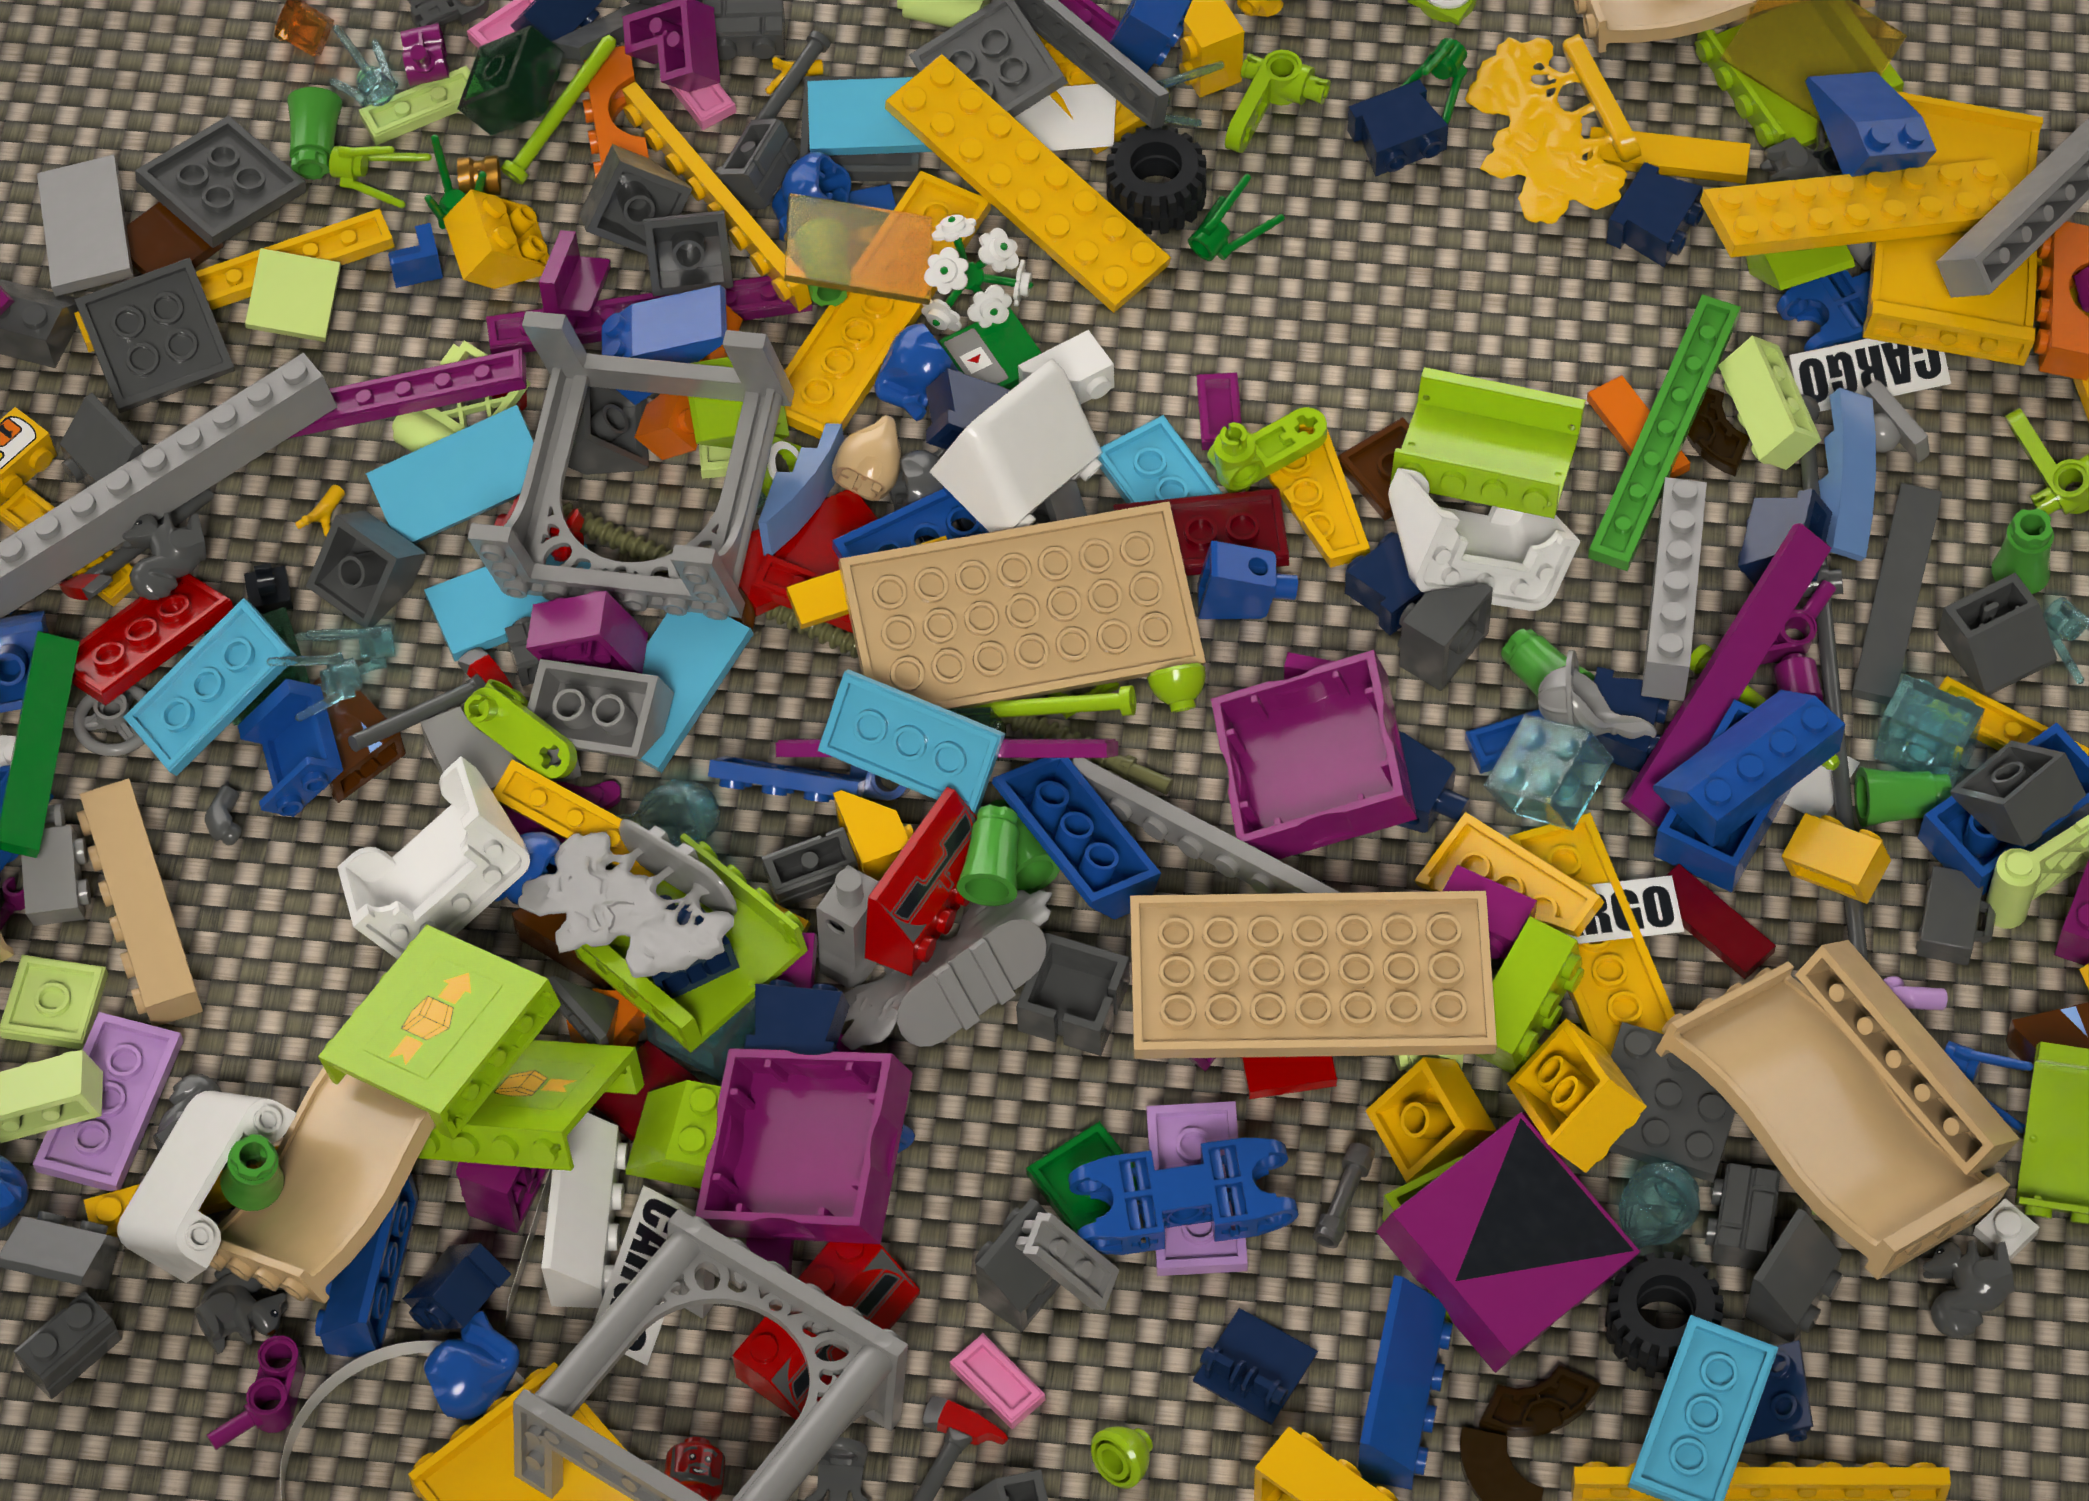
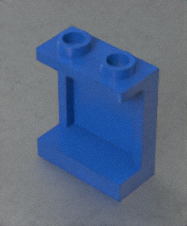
M285 679L238 725L241 740L262 744L273 789L259 801L262 811L294 817L343 771L321 686Z

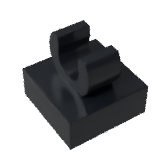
M271 563L254 566V572L244 573L248 601L261 615L293 609L285 566L272 568Z

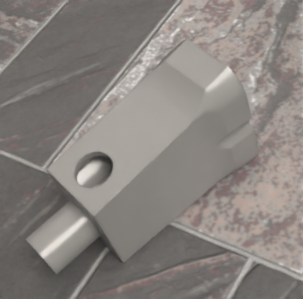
M849 865L836 875L835 883L816 908L819 949L818 965L820 973L847 988L861 985L877 965L876 962L865 958L868 896L879 882Z

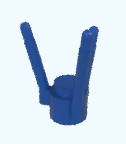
M1948 1041L1944 1050L1972 1082L1976 1079L1981 1063L2021 1071L2033 1069L2031 1062L1975 1051V1049L1952 1041ZM1986 1099L2009 1126L2020 1133L2025 1132L2024 1124Z

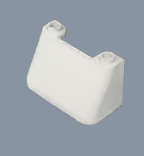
M1050 359L974 419L956 438L930 470V473L989 532L1033 525L1036 518L1032 513L1040 504L1069 480L1076 481L1081 477L1086 482L1100 469L1103 464L1098 459L1103 452L1065 371L1053 359Z
M1402 468L1397 469L1391 482L1388 496L1409 578L1421 592L1426 593L1429 591L1487 584L1493 588L1492 605L1538 611L1552 602L1580 544V540L1556 515L1553 519L1495 506L1491 507L1488 515L1439 507L1430 498L1429 482L1421 473Z
M462 756L443 772L439 780L441 794L451 805L399 852L391 857L376 847H365L352 853L337 867L353 927L396 959L402 955L408 944L416 938L426 924L455 936L523 876L530 865L526 844L481 773Z
M204 1091L197 1094L187 1104L120 1217L117 1225V1234L121 1243L132 1252L185 1283L207 1269L219 1248L221 1232L212 1219L198 1210L227 1163L231 1148L237 1141L248 1137L250 1134L261 1135L267 1138L271 1144L279 1141L289 1129L297 1113L279 1102L267 1098L219 1091Z

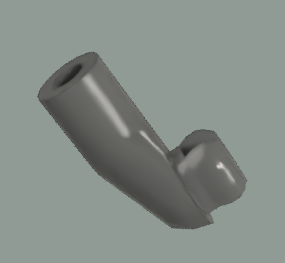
M222 785L205 814V824L215 841L221 840L225 845L230 846L238 840L242 832L241 827L232 822L233 819L230 815L239 798V793L231 787Z

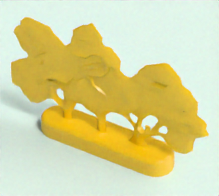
M1576 34L1562 43L1564 54L1570 65L1567 73L1557 71L1549 66V61L1553 57V45L1548 39L1537 37L1531 41L1521 43L1513 38H1506L1503 43L1498 44L1495 56L1482 61L1477 71L1476 80L1470 85L1465 97L1467 103L1483 113L1509 116V127L1497 131L1492 142L1494 151L1486 156L1480 169L1500 179L1516 175L1526 177L1518 200L1524 217L1530 222L1556 223L1560 216L1567 211L1569 201L1576 200L1594 210L1621 200L1622 195L1619 190L1624 186L1628 174L1622 167L1606 163L1601 158L1604 146L1612 143L1623 162H1629L1642 155L1631 127L1580 34ZM1537 63H1542L1545 68L1537 70L1533 66ZM1533 75H1548L1549 81L1552 79H1556V81L1548 85L1534 84L1531 79ZM1577 82L1590 103L1573 112L1565 111L1558 103L1559 91L1562 86ZM1555 88V93L1551 97H1547V90ZM1594 111L1607 135L1601 138L1584 139L1581 135L1582 117ZM1593 150L1591 159L1582 160V155Z

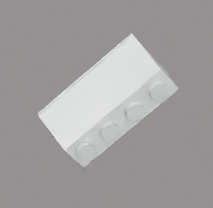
M587 1112L567 1135L574 1168L571 1171L552 1169L541 1269L551 1306L599 1308L614 1265H610L611 1251H618L620 1245V1224H614L615 1211L623 1210L625 1189L624 1183H619L620 1169L626 1170L629 1159L628 1143L621 1142L617 1125Z

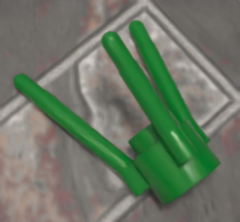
M1442 39L1434 52L1429 54L1424 63L1401 85L1417 81L1423 75L1427 76L1430 72L1436 78L1442 80L1452 77V85L1442 115V119L1447 124L1450 122L1461 82L1468 72V69L1463 65L1467 58L1465 47L1455 39Z
M434 134L431 136V141L445 194L440 199L439 205L431 195H426L424 199L436 216L439 227L445 229L443 218L466 194L461 190L453 189L439 137ZM479 172L474 190L483 192L487 176L486 172Z
M1245 174L1227 198L1220 196L1199 228L1189 237L1188 242L1191 249L1202 259L1212 261L1218 256L1221 260H1225L1234 250L1285 220V216L1279 214L1228 243L1230 231L1221 220L1250 182L1251 176L1249 174Z

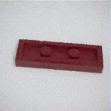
M1678 864L1666 875H1672L1683 928L1744 980L1775 953L1776 945L1683 866Z

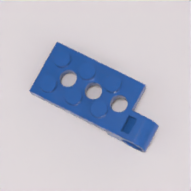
M943 486V489L832 540V549L840 559L916 545V539L924 535L932 536L935 539L946 535L947 540L990 532ZM966 518L971 520L975 526L971 530L963 532L956 530L952 523L957 519Z
M724 756L711 759L708 777L720 779L719 786L743 790L745 787L759 784L762 785V793L787 796V793L794 794V791L798 790L804 791L803 799L818 802L834 800L833 793L840 790L861 798L866 797L879 800H893L906 795L911 790L902 785H899L895 790L887 789L882 784L880 776L851 765L850 774Z

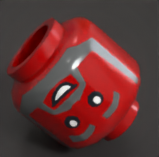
M689 1437L684 1442L674 1445L667 1452L664 1474L708 1501H715L722 1495L725 1456L719 1448L711 1445L709 1440L702 1437Z

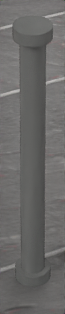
M811 31L806 39L808 44L755 119H775L819 54L825 53L830 47L831 43L825 35L818 31ZM717 166L713 171L716 176L721 170V166Z

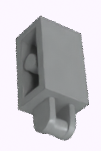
M62 804L48 806L45 823L55 822V827L44 828L37 858L21 855L25 913L33 926L85 920L84 905L91 904L88 879H82L81 864L88 863L86 842L84 838L77 836L72 825L66 826Z

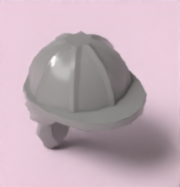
M1575 650L1568 651L1566 666L1552 671L1543 679L1539 686L1538 704L1540 713L1552 726L1570 731L1571 735H1577L1579 732L1588 736L1611 733L1612 735L1619 734L1629 739H1636L1644 735L1655 738L1657 735L1655 727L1645 719L1619 715L1611 711L1596 683L1579 672L1578 658Z

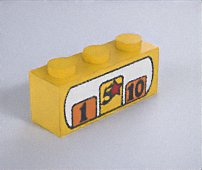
M16 407L0 419V506L38 472L44 471L57 456L49 432Z

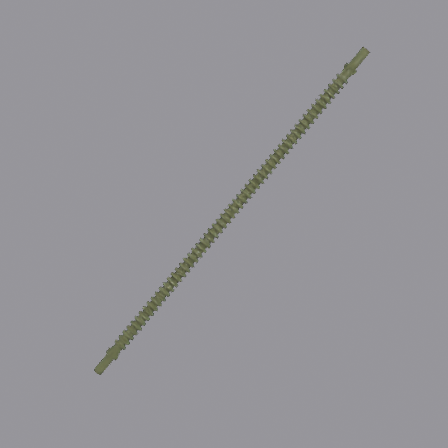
M515 499L508 501V503L513 504ZM562 501L563 513L566 518L573 510V504L568 502L563 505ZM577 507L584 517V523L580 532L583 536L588 533L590 540L599 538L601 545L609 542L610 549L615 550L619 547L621 554L630 552L632 559L640 556L641 562L654 560L673 553V549L667 552L666 546L663 544L656 547L654 540L645 542L643 535L635 538L634 531L629 530L625 533L623 526L614 528L612 521L604 524L603 517L598 516L594 519L592 512L584 514L583 509ZM782 605L765 612L767 620L776 618L778 625L786 622L789 630L797 627V632L800 635L808 632L809 639L813 640L818 637L820 644H825L828 641L831 649L839 646L840 653L845 654L850 651L851 658L856 659L858 657L854 635L851 632H844L843 629L835 628L833 625L824 622L800 629L794 611ZM1037 715L990 718L993 722L1000 719V723L1004 727L1011 724L1013 731L1022 729L1023 736H1028L1031 733L1033 734V739H1081L1080 732L1076 731L1070 734V728L1066 726L1059 729L1058 722H1053L1050 725L1048 724L1047 717H1042L1040 720L1037 719ZM1119 754L1116 757L1087 758L1088 761L1094 764L1098 763V766L1104 769L1112 770L1117 776L1125 780L1132 779L1165 795L1169 793L1173 784V779L1138 764L1137 758L1131 755L1123 756Z

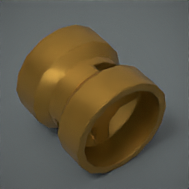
M498 155L485 156L483 160L474 161L470 157L457 159L459 190L467 194L471 189H475L478 174L482 170L487 175L483 192L501 195V171Z

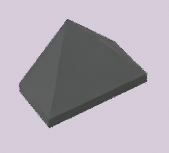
M555 976L548 978L561 1003L558 1009L559 1012L588 1044L613 1045L619 1000Z

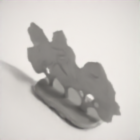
M628 819L621 821L619 833L630 853L614 855L610 851V836L605 831L590 833L585 836L575 833L559 846V850L554 855L557 872L555 874H544L533 880L526 881L522 886V895L518 897L520 908L539 917L548 914L566 913V921L555 932L559 953L577 950L585 944L591 947L609 945L617 936L625 935L630 937V945L625 961L634 978L654 976L660 972L673 973L679 970H686L698 959L709 960L723 953L722 938L734 926V915H736L738 910L736 901L728 887L713 870L700 862L694 848L684 842L679 847H675L671 844L667 832L656 825L652 829L647 830ZM636 860L641 866L656 876L633 875L630 870ZM609 863H620L612 870H606V866ZM664 880L687 895L680 899L666 900L658 896L656 888ZM679 903L675 910L666 909L670 904ZM700 903L712 909L713 912L703 913ZM685 905H690L685 910L688 912L692 911L687 924L680 925L677 922L678 912ZM700 915L704 918L701 924H694L697 916Z
M1024 890L1017 891L1016 899L1006 905L984 906L973 903L962 916L957 935L945 941L939 937L929 962H922L912 977L882 965L885 968V977L881 980L857 985L844 994L850 1005L845 1021L852 1019L854 1021L840 1041L851 1051L858 1049L862 1045L879 1043L890 1035L897 1023L901 1035L909 1043L919 1047H928L946 1040L961 1028L965 1030L971 1028L980 1021L979 1015L996 1003L1003 1005L1016 995L1014 990L1026 983L1040 970L1046 956L1047 944L1044 933L1039 927L1046 923L1050 917L1051 910L1046 907V903L1050 900L1053 893L1039 890L1029 894Z

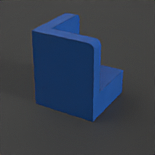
M431 223L415 226L418 246L388 253L396 288L443 278Z

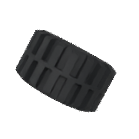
M1143 126L1136 128V134L1132 135L1127 132L1121 136L1122 143H1114L1111 147V154H1108L1106 160L1108 202L1137 228H1143V233L1152 234V230H1160V234H1167L1170 228L1174 227L1177 231L1184 228L1185 221L1192 223L1197 218V211L1203 210L1206 198V157L1202 155V147L1199 143H1192V136L1186 132L1180 135L1178 134V129L1174 127H1169L1168 130L1161 129V127L1146 130ZM1150 176H1164L1172 179L1159 184L1142 181V179Z
M1653 1252L1645 1254L1641 1264L1636 1258L1627 1263L1626 1272L1620 1270L1615 1277L1614 1286H1611L1608 1298L1605 1327H1607L1606 1337L1608 1343L1615 1344L1613 1353L1619 1360L1627 1357V1367L1634 1372L1639 1367L1646 1369L1645 1376L1650 1378L1655 1377V1372L1664 1373V1379L1668 1378L1687 1324L1676 1329H1660L1646 1322L1639 1313V1309L1652 1302H1668L1682 1309L1688 1318H1690V1315L1720 1326L1724 1314L1722 1313L1724 1307L1723 1295H1718L1720 1286L1715 1278L1707 1280L1709 1270L1702 1264L1697 1268L1693 1267V1259L1683 1255L1681 1261L1673 1259L1674 1252H1664L1663 1258L1657 1259Z

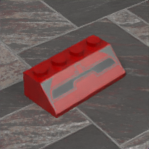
M946 787L868 896L865 958L911 977L922 962H929L934 953L936 941L941 934L947 935L954 924L958 909L961 906L966 907L970 902L959 894L956 886L967 856L972 826L976 822L977 817L954 789Z
M828 1242L797 1278L805 1284L816 1285L827 1297L844 1307L850 1306L855 1308L866 1320L881 1329L890 1330L920 1294V1289L880 1244ZM765 1316L732 1355L736 1378L797 1420L805 1406L809 1392V1374L806 1361L793 1338L781 1326ZM805 1328L803 1329V1332L808 1336H817ZM833 1345L823 1346L815 1353L819 1359L824 1361H837L847 1356V1353ZM822 1374L820 1379L824 1384L829 1385L832 1381V1376Z

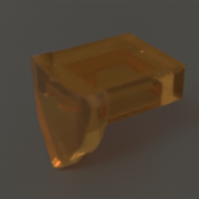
M287 0L279 15L274 36L280 41L286 40L313 57L319 56L323 52L335 20L309 6L304 0Z

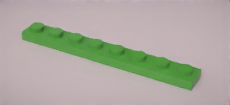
M1702 294L1589 548V559L1628 572L1663 492L1665 477L1669 478L1739 319L1740 306Z

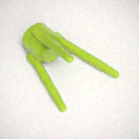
M335 146L330 154L329 172L331 177L340 178V187L354 189L398 208H404L406 206L404 201L356 180L359 177L366 176L369 161H430L432 156L428 153H396L393 146Z

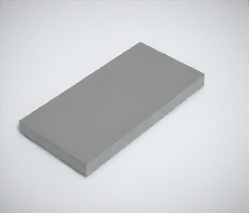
M105 156L37 173L50 281L54 295L59 296L133 278L119 169L115 156Z

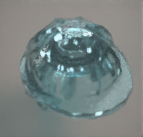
M673 779L667 782L666 785L659 786L648 792L641 801L637 811L616 816L623 820H631L647 830L652 829L656 825L667 832L672 845L679 847L682 844L680 836L683 833L698 844L701 841L707 843V839L719 824L720 811L716 797L703 784L691 780L678 781Z
M1672 1162L1652 1163L1638 1168L1630 1177L1629 1183L1624 1188L1619 1202V1217L1622 1231L1639 1250L1644 1246L1672 1242L1680 1237L1686 1229L1691 1228L1698 1218L1700 1210L1699 1186L1687 1170Z

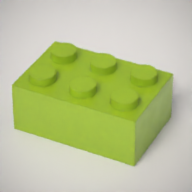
M1529 916L1493 980L1497 1040L1496 1054L1474 1055L1515 1075L1541 1046L1538 1044V1041L1545 1029L1552 1031L1560 1019L1563 1007L1559 1004L1567 991L1573 993L1583 977L1584 969L1581 968L1582 957H1580L1576 939Z

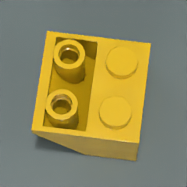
M471 189L443 218L463 280L497 289L542 276L549 259V254L533 208Z

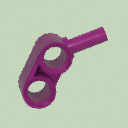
M439 23L400 31L404 50L402 52L403 62L410 86L449 78L446 61L447 51Z
M1825 580L1821 581L1803 609H1794L1761 664L1779 662L1783 657L1790 654L1800 653L1805 655L1808 653L1817 632L1816 618L1836 591L1833 584ZM1790 628L1797 629L1803 633L1805 639H1791L1785 630Z
M283 1335L273 1336L261 1344L258 1350L260 1366L255 1382L247 1391V1404L243 1406L245 1411L206 1435L215 1450L254 1426L267 1433H278L285 1430L291 1424L305 1376L302 1358L296 1343L291 1338ZM291 1359L290 1363L283 1368H272L277 1360ZM270 1400L280 1401L274 1409L261 1410L262 1405Z

